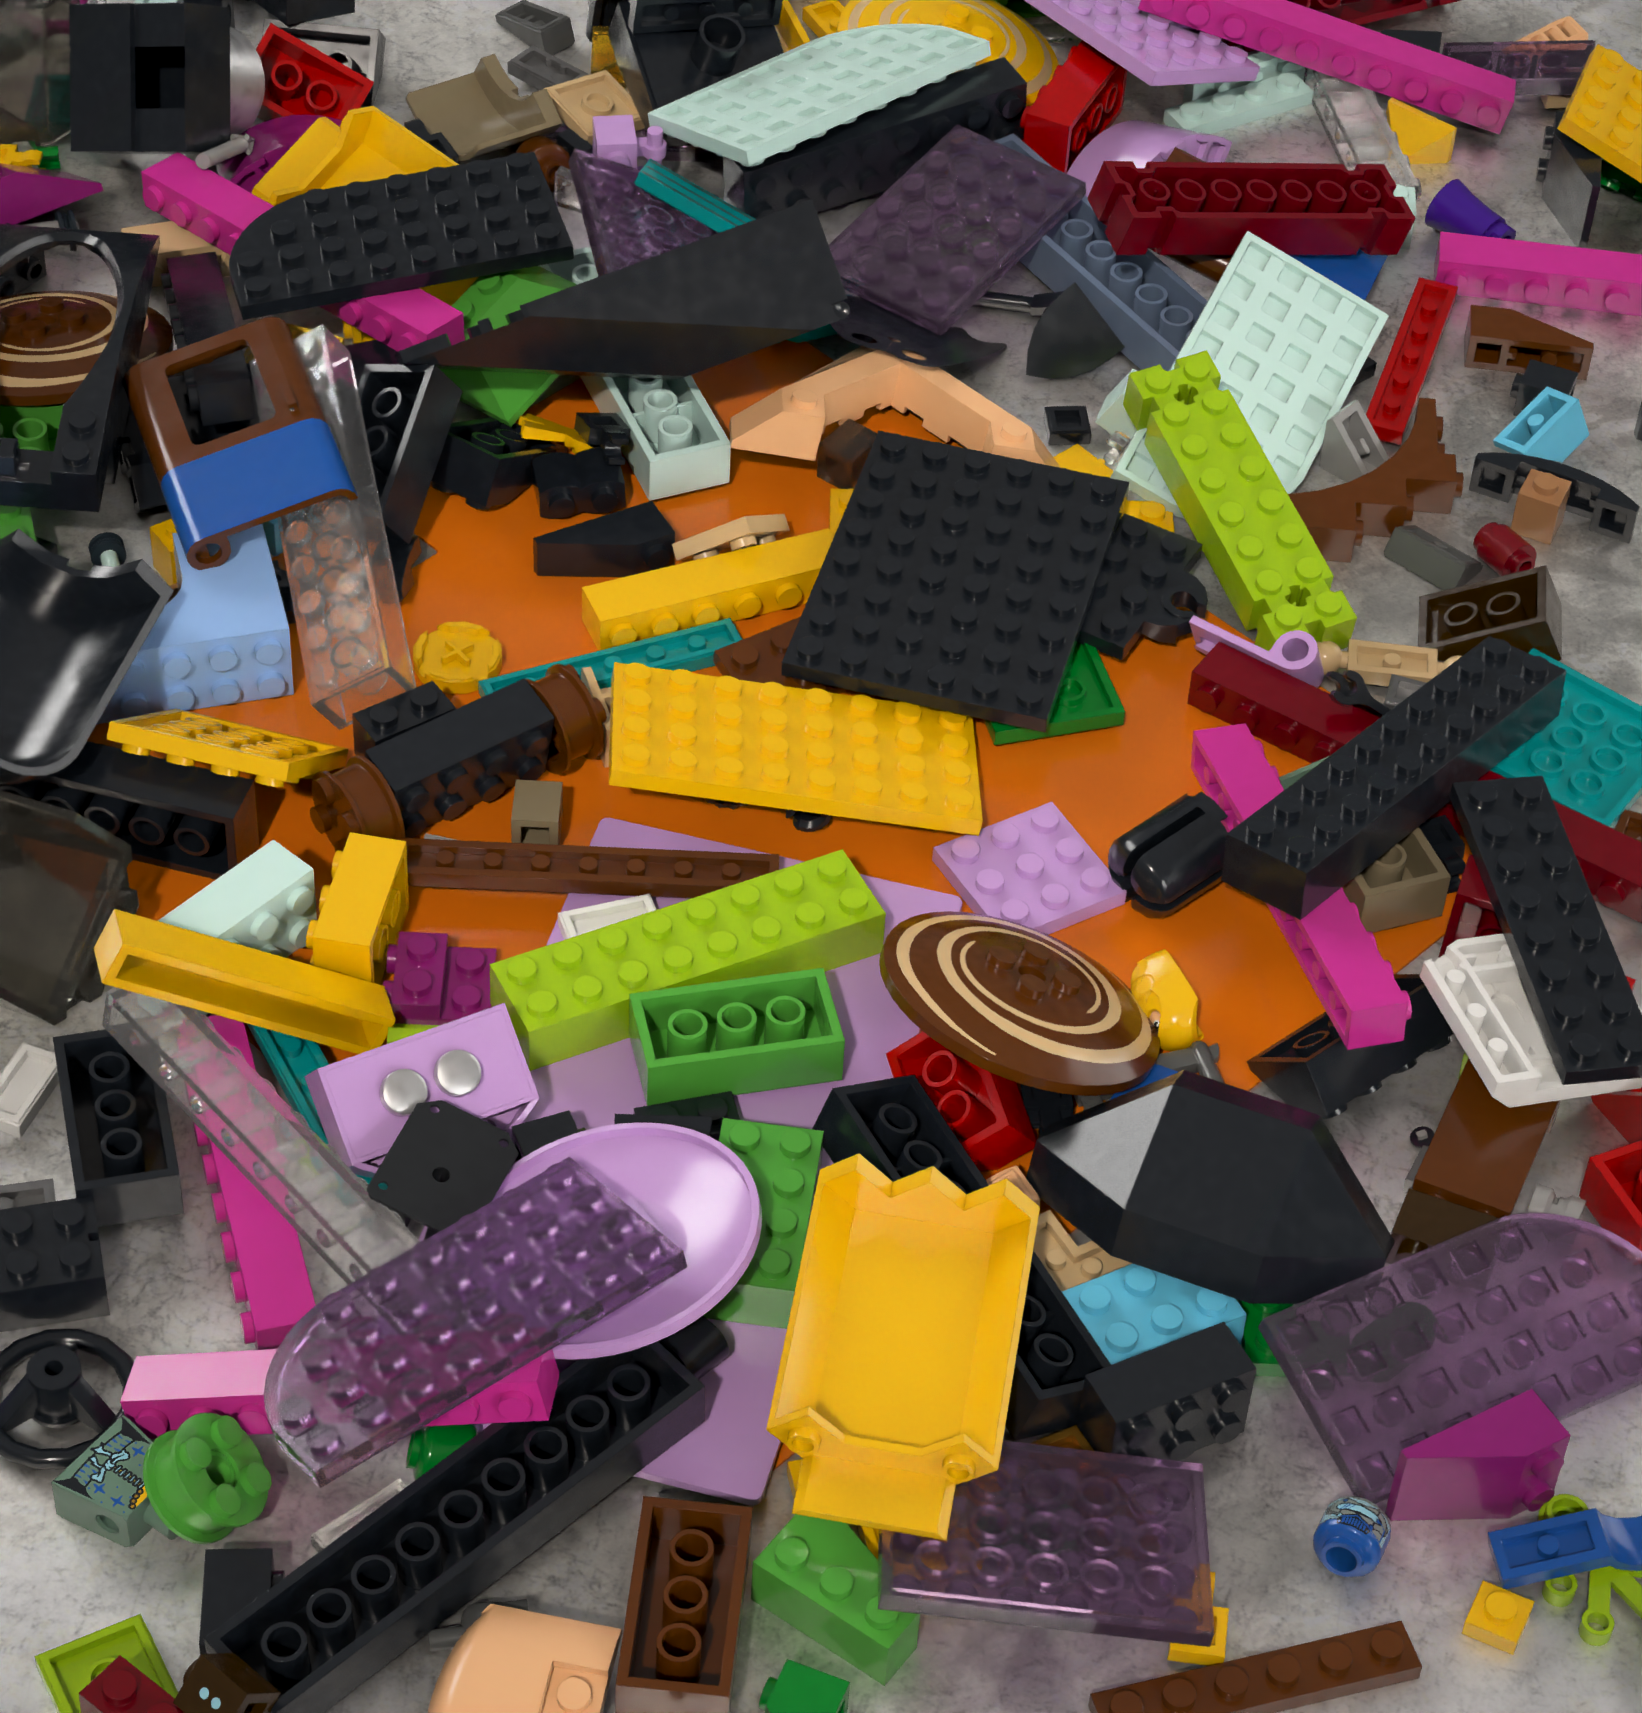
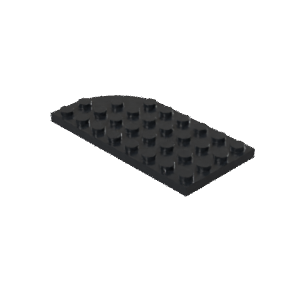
M535 152L513 153L507 157L490 160H474L467 164L445 168L434 167L428 171L406 175L395 174L388 178L367 182L356 181L344 186L328 189L309 190L304 194L272 207L250 223L241 233L231 251L229 271L242 319L247 320L574 259L573 244Z

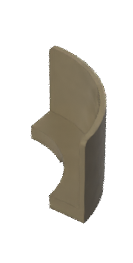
M495 54L481 58L473 73L409 92L406 96V102L415 119L419 118L424 123L430 135L442 132L458 154V161H466L522 143L535 136L553 133L562 125V121L547 89L533 92L531 95L518 96V87L507 76Z

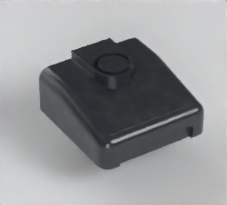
M629 1L618 2L608 30V37L620 74L646 132L650 127L649 112L784 53L774 25L742 27L735 19L723 14H713L706 17L701 22L698 30L632 33L628 26L631 5ZM663 133V139L667 142V147L692 146L688 142L668 137L667 134Z

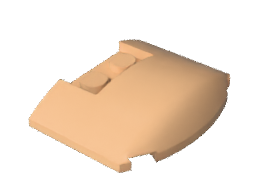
M490 1604L481 1612L482 1616L466 1629L454 1645L437 1679L428 1713H603L622 1636V1629Z

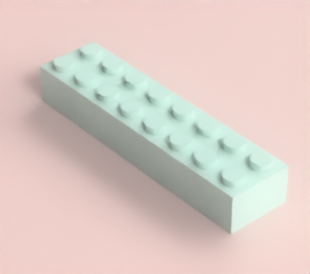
M614 242L573 250L574 259L540 265V267L577 285L627 267ZM691 375L677 380L580 376L600 413H617L631 429L629 444L621 445V451L649 501L729 483L730 441Z

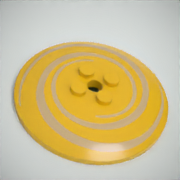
M850 0L841 12L836 32L884 24H930L953 28L989 40L991 56L976 62L975 66L1005 57L1027 82L1026 106H1032L1037 99L1040 88L1043 85L1047 86L1056 67L1059 65L1052 47L1044 36L1022 16L994 0Z

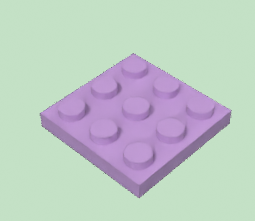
M1053 802L982 828L979 836L966 834L933 847L932 861L976 914L1012 921L1049 935L1125 904L1127 891L1125 889L1122 890L1113 882L1109 869Z

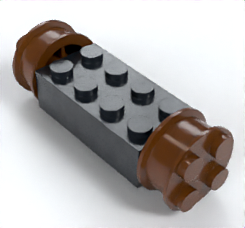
M555 664L548 668L545 677L535 682L525 678L365 750V756L355 755L351 757L347 762L346 768L333 774L328 771L316 773L312 779V796L315 806L310 808L311 820L320 833H326L335 848V852L337 850H344L350 832L395 840L414 838L423 832L425 828L441 820H452L471 806L482 801L490 802L495 800L504 791L514 787L516 779L537 780L546 770L553 774H562L569 769L571 761L579 757L586 759L598 757L604 748L602 724L607 720L605 709L596 697L592 698L572 665Z

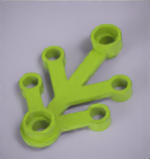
M1559 1494L1541 1506L1537 1521L1589 1509L1580 1498L1570 1494ZM1607 1566L1589 1571L1587 1610L1583 1613L1578 1627L1579 1635L1584 1642L1592 1646H1602L1611 1638L1615 1625L1614 1619L1610 1614L1611 1587L1642 1619V1586L1634 1578H1642V1570H1620ZM1572 1574L1544 1581L1542 1587L1544 1599L1556 1607L1568 1606L1574 1600L1578 1587L1577 1579ZM1552 1585H1563L1568 1591H1558ZM1589 1623H1597L1604 1630H1594L1589 1626Z

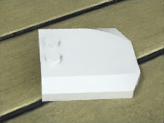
M1503 933L1457 939L1447 946L1445 954L1433 962L1429 958L1424 962L1419 975L1491 1096L1507 1107L1512 1108L1642 1088V1078L1569 1085L1562 1084Z

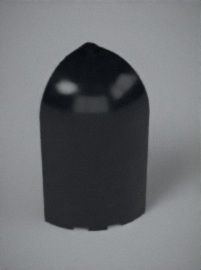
M20 529L0 539V785L21 784L49 776L71 764L83 749L174 592L143 559L116 567L93 565L90 571L77 570L68 566V558L46 550Z

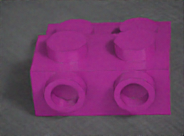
M399 931L398 945L388 944L387 973H393L394 980H384L383 982L396 1019L394 1024L443 1025L491 1008L489 964L497 962L496 948L448 947V933Z

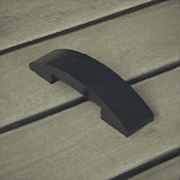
M1489 452L1478 453L1475 457L1469 485L1470 491L1509 503L1513 494L1518 495L1531 469L1551 473L1556 477L1572 481L1565 511L1591 519L1589 531L1628 544L1630 543L1640 506L1609 483L1571 466L1534 456Z

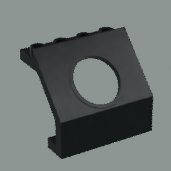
M590 0L585 34L590 42H597L598 37H608V30L618 2L629 1L631 4L628 26L631 32L648 33L698 30L701 22L713 14H723L732 17L742 27L779 25L783 0Z

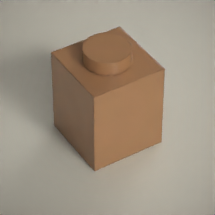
M1531 469L1518 493L1511 529L1520 536L1550 545L1563 521L1572 481L1556 477L1551 473Z

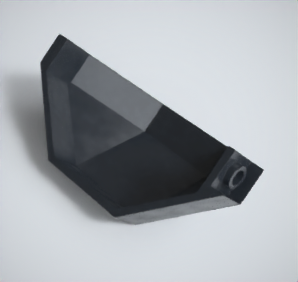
M1186 1070L1049 1124L1036 1140L1026 1179L1041 1200L1109 1255L1249 1304L1373 1305L1386 1259L1395 1243L1320 1115Z

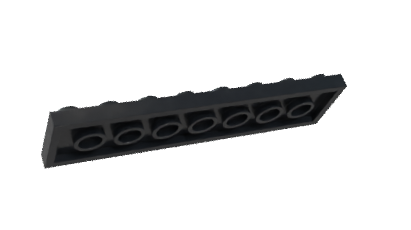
M1543 776L1452 783L1449 794L1450 800L1562 1084L1569 1085L1642 1078V1014Z

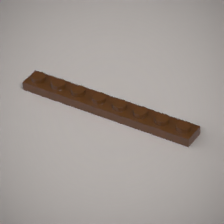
M417 838L399 839L406 841L408 886L630 896L650 893L653 897L694 898L779 870L778 854Z

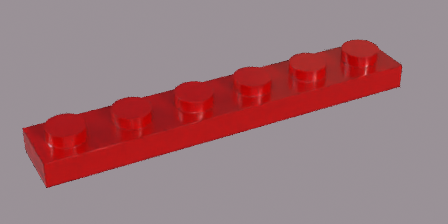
M1420 277L1418 279L1366 413L1381 442L1402 444L1454 306L1458 286Z

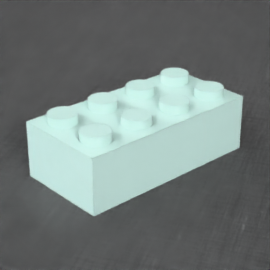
M273 839L158 921L286 958L297 949L306 947L309 923L312 919L317 920L314 869ZM133 992L135 1009L174 1039L183 1033L182 1021L203 1018L209 1014Z

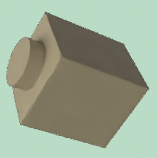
M516 779L511 816V842L560 845L563 815V782Z

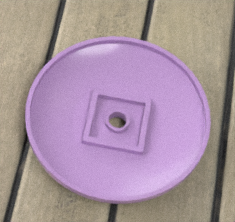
M638 1122L614 1124L581 1131L540 1147L512 1165L471 1239L460 1243L455 1240L453 1242L450 1260L453 1286L459 1303L467 1317L489 1338L548 1335L555 1359H591L632 1351L664 1339L692 1324L718 1304L737 1284L748 1268L760 1239L762 1208L759 1194L752 1175L743 1161L724 1144L698 1131L676 1125ZM461 1222L459 1225V1228L466 1229L468 1227L467 1224ZM615 1251L619 1253L614 1258L602 1259L608 1253Z

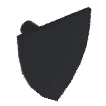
M1076 282L1056 297L1044 310L1037 322L1027 350L1026 375L1046 379L1072 378L1093 371L1125 348Z

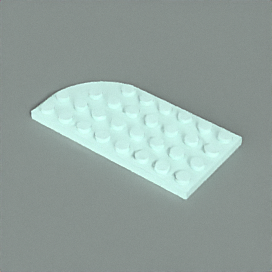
M884 24L840 31L814 39L648 113L649 126H659L668 137L678 138L690 143L694 147H701L714 152L717 156L727 157L746 167H753L762 164L765 158L778 152L793 150L796 144L802 141L824 136L827 130L835 126L856 121L859 115L868 111L883 109L887 106L888 102L894 99L911 96L917 92V89L927 84L942 82L951 73L974 67L976 62L991 56L990 41L953 28L930 24Z
M1247 231L1176 359L1207 350L1221 375L1218 389L1221 391L1229 389L1287 494H1293L1304 480L1323 443L1327 420L1340 411L1389 315ZM1175 361L1173 362L1170 370H1174ZM1147 428L1136 430L1110 478L1129 482V490L1147 501L1163 504L1166 511L1173 512V515L1184 518L1144 444Z

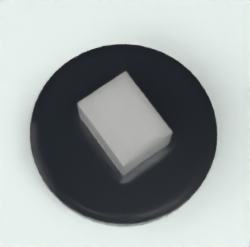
M1417 1127L1411 1132L1410 1141L1418 1148H1422L1423 1145L1429 1146L1434 1132L1429 1127Z

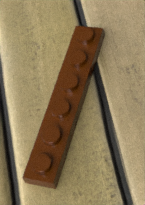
M1397 1621L1091 1693L1088 1707L1091 1713H1276L1418 1679L1422 1664L1402 1621Z

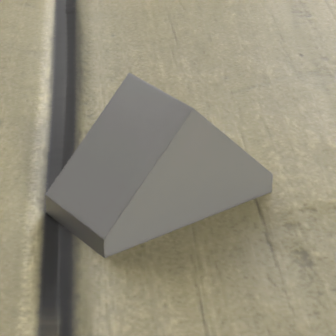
M1358 399L1349 403L1327 420L1319 467L1348 483L1375 470L1389 459Z

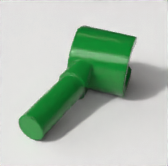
M30 136L28 143L33 150L43 152L38 168L60 170L58 146L44 147L36 136Z

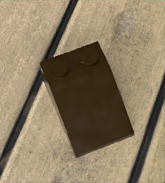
M1544 565L1419 596L1418 647L1438 649L1437 660L1446 661L1452 656H1463L1488 636H1491L1495 639L1505 640L1511 646L1529 653L1532 648H1535L1557 661L1562 660V605L1547 566Z

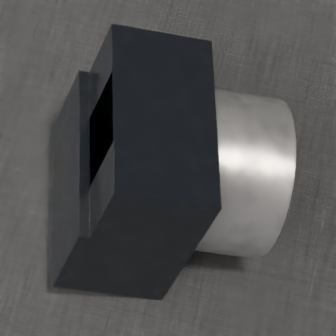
M185 2L69 4L71 151L111 154H175L177 152L181 154H200L232 140L230 138L232 134L243 133L256 120L265 92L263 66L255 47L249 39L238 30L230 27V7Z

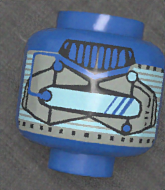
M1356 1496L1340 1497L1331 1502L1324 1512L1313 1535V1549L1323 1565L1334 1574L1351 1578L1363 1577L1373 1572L1379 1564L1390 1541L1391 1525L1386 1514L1371 1501Z

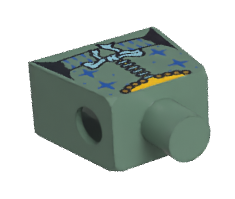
M124 1415L51 1482L57 1515L124 1547L135 1546L152 1528L170 1540L178 1537L158 1517L145 1490L143 1462L146 1451L152 1441Z

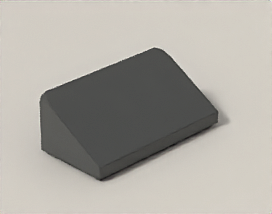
M1416 525L1395 527L1384 550L1385 557L1442 590L1464 586L1480 573L1483 568L1481 562Z

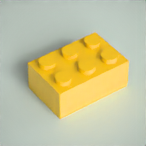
M350 832L344 850H337L335 852L331 871L332 883L331 885H324L321 890L318 920L312 919L308 926L306 947L313 949L309 965L383 985L387 973L388 944H397L399 931L401 932L409 909L406 841Z

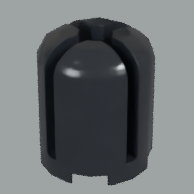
M1199 792L1195 796H1189L1186 793L1113 841L1108 852V869L1113 882L1122 890L1125 889L1127 891L1125 902L1131 900V907L1135 911L1148 918L1164 919L1221 882L1226 834L1228 833L1221 821L1228 816L1213 799L1203 792Z

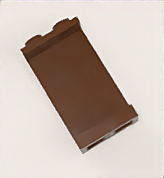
M1468 1058L1414 1178L1412 1189L1506 1220L1501 1245H1503L1512 1212L1546 1132L1550 1133L1561 1100L1509 1108L1491 1096Z

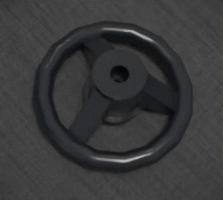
M47 1329L14 1341L0 1352V1382L5 1374L26 1358H31L27 1364L25 1376L0 1404V1455L8 1461L35 1470L66 1469L122 1415L125 1416L122 1406L117 1415H115L83 1378L81 1362L77 1356L78 1350L99 1356L111 1365L123 1386L122 1394L134 1364L133 1358L108 1337L82 1329ZM32 1418L38 1424L50 1428L66 1427L80 1420L99 1434L91 1440L68 1448L39 1449L15 1441L6 1432Z

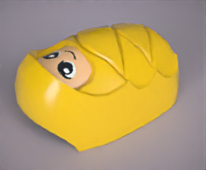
M1163 949L1137 962L1131 977V992L1143 1012L1150 1018L1157 1029L1158 1037L1160 1038V1049L1170 1052L1187 1049L1193 1042L1202 1040L1204 1035L1196 1024L1198 998L1169 952Z

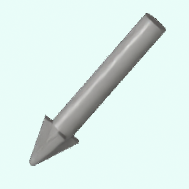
M247 133L245 135L232 134L230 136L232 140L198 154L195 161L196 165L200 169H207L243 152L249 156L252 152L255 138Z

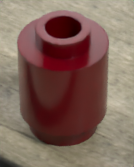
M1491 522L1483 526L1476 534L1473 546L1477 551L1478 558L1499 576L1535 567L1537 556L1535 548L1509 526Z

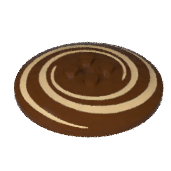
M58 290L22 293L0 298V405L42 406L66 403L91 371L109 341L116 317L117 296L85 291ZM149 306L138 363L173 351L174 347L173 331L170 323L162 314Z
M931 912L910 917L900 922L888 934L881 950L879 966L883 982L892 999L905 1015L928 1036L954 1054L1008 1080L1062 1094L1080 1096L1109 1095L1126 1091L1143 1082L1150 1074L1158 1058L1160 1050L1158 1031L1137 1003L1131 989L1111 971L1083 952L1033 928L1001 918L976 913Z

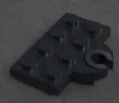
M1124 514L1119 520L1077 642L1083 645L1086 643L1096 647L1097 651L1123 660L1142 634L1158 642L1175 644L1177 637L1192 633L1189 621L1193 615L1205 619L1208 602L1206 588L1197 577L1189 573L1201 557L1203 544ZM1176 607H1185L1191 611H1182Z

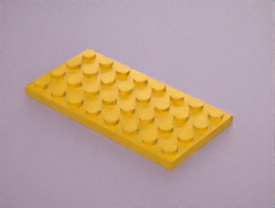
M614 662L611 676L609 785L979 836L983 818L972 716L903 701L894 702L873 699L867 695L851 696L830 693L819 688L802 689L783 686L776 682L759 683L738 680L732 676L717 677L696 674L684 669L667 670L648 667L641 663L625 664Z

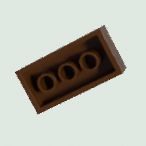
M643 1496L615 1685V1713H730L751 1547L753 1507Z

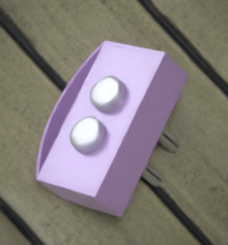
M505 1003L329 1064L304 1076L339 1172L345 1170L369 1178L374 1177L417 1103L445 1101L485 1122L492 1123L493 1126L511 1135V1126L522 1124L539 1099ZM437 1107L430 1108L433 1113L439 1112Z

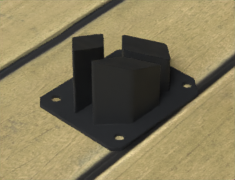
M445 1101L417 1103L369 1183L367 1192L370 1199L386 1206L387 1217L396 1245H398L411 1219L428 1227L419 1256H423L453 1245L454 1240L460 1243L471 1239L519 1153L508 1132ZM437 1107L439 1112L433 1113L430 1108ZM504 1140L508 1143V1146L502 1147L499 1142ZM380 1183H384L388 1186V1188L386 1190H382L379 1188L378 1185ZM461 1222L467 1224L468 1227L466 1229L459 1228V1225Z

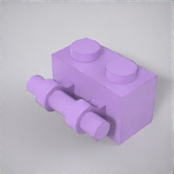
M633 115L593 116L592 182L597 210L636 208L637 186L634 182L640 170L644 167L637 166V157L644 156L647 158V162L649 159H652L662 165V160L667 153V142L663 139V129L661 127L651 126L647 129V137H636ZM646 192L647 198L651 200H658L657 197Z

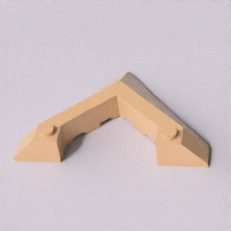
M887 337L892 341L900 342L892 337ZM873 339L868 343H877V341ZM860 346L795 383L777 390L732 416L729 423L730 448L815 461L821 435L824 433L827 425L837 422V424L842 426L862 418L864 411L876 405V408L881 410L891 405L901 413H906L908 408L923 418L922 427L946 443L953 438L971 450L1061 468L1030 426L940 367L918 365L900 359L886 351ZM910 350L901 351L911 358L926 360L917 352Z

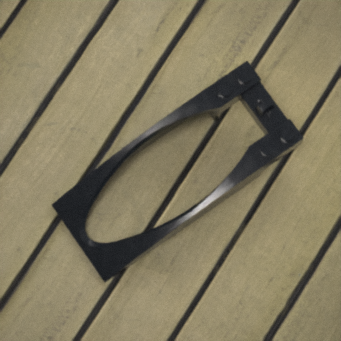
M0 224V275L18 262L28 263L29 257L36 253L64 244H70V251H77V247L80 245L102 258L113 276L117 289L116 317L109 341L91 371L63 405L54 451L20 449L18 439L0 438V505L99 512L104 484H115L130 406L124 389L123 378L125 373L138 363L160 246V236Z

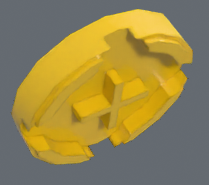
M465 621L446 622L437 625V630L428 634V630L425 631L417 639L413 646L414 672L422 683L426 684L433 681L444 693L468 694L479 690L478 681L499 675L502 669L501 643L498 639L495 641L490 636V631L481 625Z

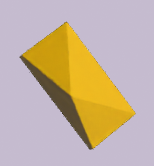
M1393 97L1389 99L1382 133L1393 164L1448 163L1452 157L1457 128Z

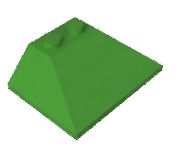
M540 266L478 277L452 307L463 313L465 340H468L470 337L467 329L478 325V321L489 318L493 330L508 325L505 315L521 310L520 305L577 284ZM440 369L463 391L460 397L461 402L509 427H512L520 416L526 412L559 376L556 374Z

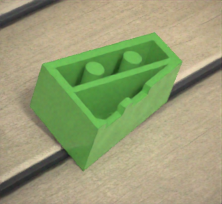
M795 1514L753 1561L751 1600L885 1686L916 1650L921 1611L847 1523Z

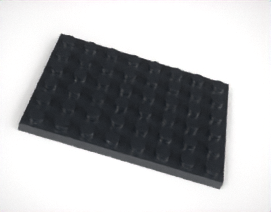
M878 430L782 660V675L1046 733L1128 497L1129 482Z

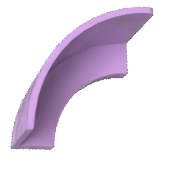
M1124 121L1109 127L1097 135L1077 156L1065 178L1088 197L1104 161H1133L1136 168H1144L1147 162H1166L1174 148L1177 147L1205 162H1225L1232 142L1215 135L1147 121Z

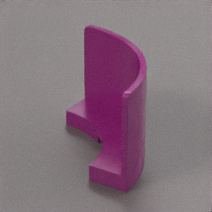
M291 115L268 120L247 129L240 135L247 133L255 138L251 154L248 156L243 152L216 164L218 175L252 193L253 187L318 118L326 116ZM327 117L338 126L341 125L342 120Z

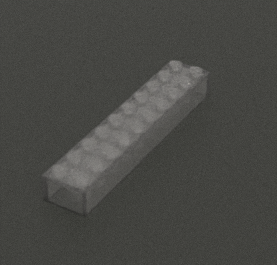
M322 324L298 336L294 341L352 480L358 499L350 501L345 496L332 497L278 517L277 520L311 706L340 730L353 724V713L416 688V682L350 351ZM253 359L249 361L261 423L271 419L276 412L256 361Z

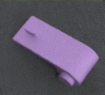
M1195 615L1189 621L1196 643L1194 647L1206 655L1220 641L1316 688L1323 681L1324 669L1318 645L1314 637L1307 632L1300 630L1289 631L1281 635L1270 651H1267Z

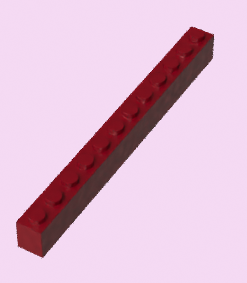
M1220 641L1193 669L1187 704L1231 725L1246 723L1253 736L1311 764L1332 755L1379 719V717L1354 705L1337 704L1330 698L1329 693ZM1489 770L1477 781L1506 778ZM1553 800L1594 901L1642 923V842ZM1451 801L1430 817L1446 815L1457 833L1465 838Z

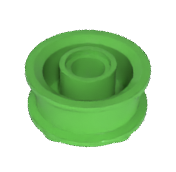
M199 1413L188 1418L177 1430L168 1431L157 1437L148 1447L143 1462L145 1490L154 1511L172 1532L182 1539L195 1544L218 1542L226 1537L233 1528L242 1527L254 1521L262 1513L267 1502L268 1490L272 1485L271 1475L265 1467L256 1445L240 1427L239 1423L228 1415Z

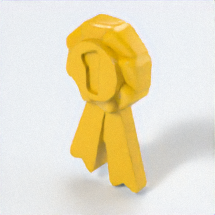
M529 413L519 418L518 425L521 426V438L565 442L564 446L571 448L575 454L593 448L586 443L575 429Z

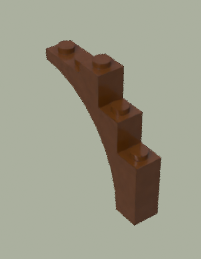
M1419 398L1414 425L1408 439L1391 458L1375 470L1348 483L1318 491L1288 494L1325 561L1351 563L1353 547L1361 546L1363 535L1390 538L1395 527L1403 526L1404 521H1412L1413 511L1451 514L1454 497L1461 498L1464 477L1463 472H1456V455L1445 454V444L1438 443L1441 441L1443 434V417L1436 416V399Z

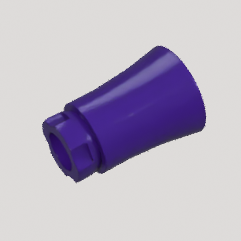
M1459 179L1450 181L1436 194L1425 215V224L1441 232L1514 240L1516 236V231L1507 225L1505 219L1479 200Z

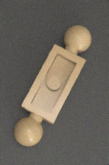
M1349 639L1347 651H1341L1340 647L1333 641L1316 642L1324 675L1330 671L1336 672L1339 668L1346 669V671L1351 670L1359 673L1366 685L1388 687L1392 674L1427 683L1462 657L1461 655H1456L1448 658L1445 662H1437L1438 649Z

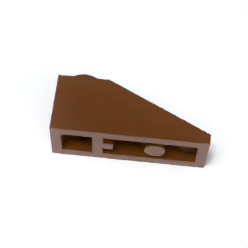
M1478 305L1470 306L1464 336V367L1524 374L1530 359L1578 372L1577 380H1587L1594 343L1512 309Z

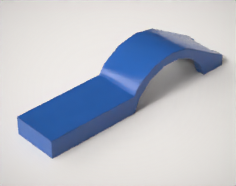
M1596 1508L1488 1532V1545L1502 1588H1515L1607 1566L1620 1570L1641 1571L1642 1516L1615 1518L1603 1515Z

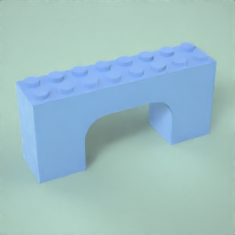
M263 524L227 536L231 547L228 560L221 566L197 570L190 566L178 534L172 533L178 593L165 605L97 724L172 709L188 711L294 695L289 625ZM206 544L210 557L216 554L220 548L217 544Z

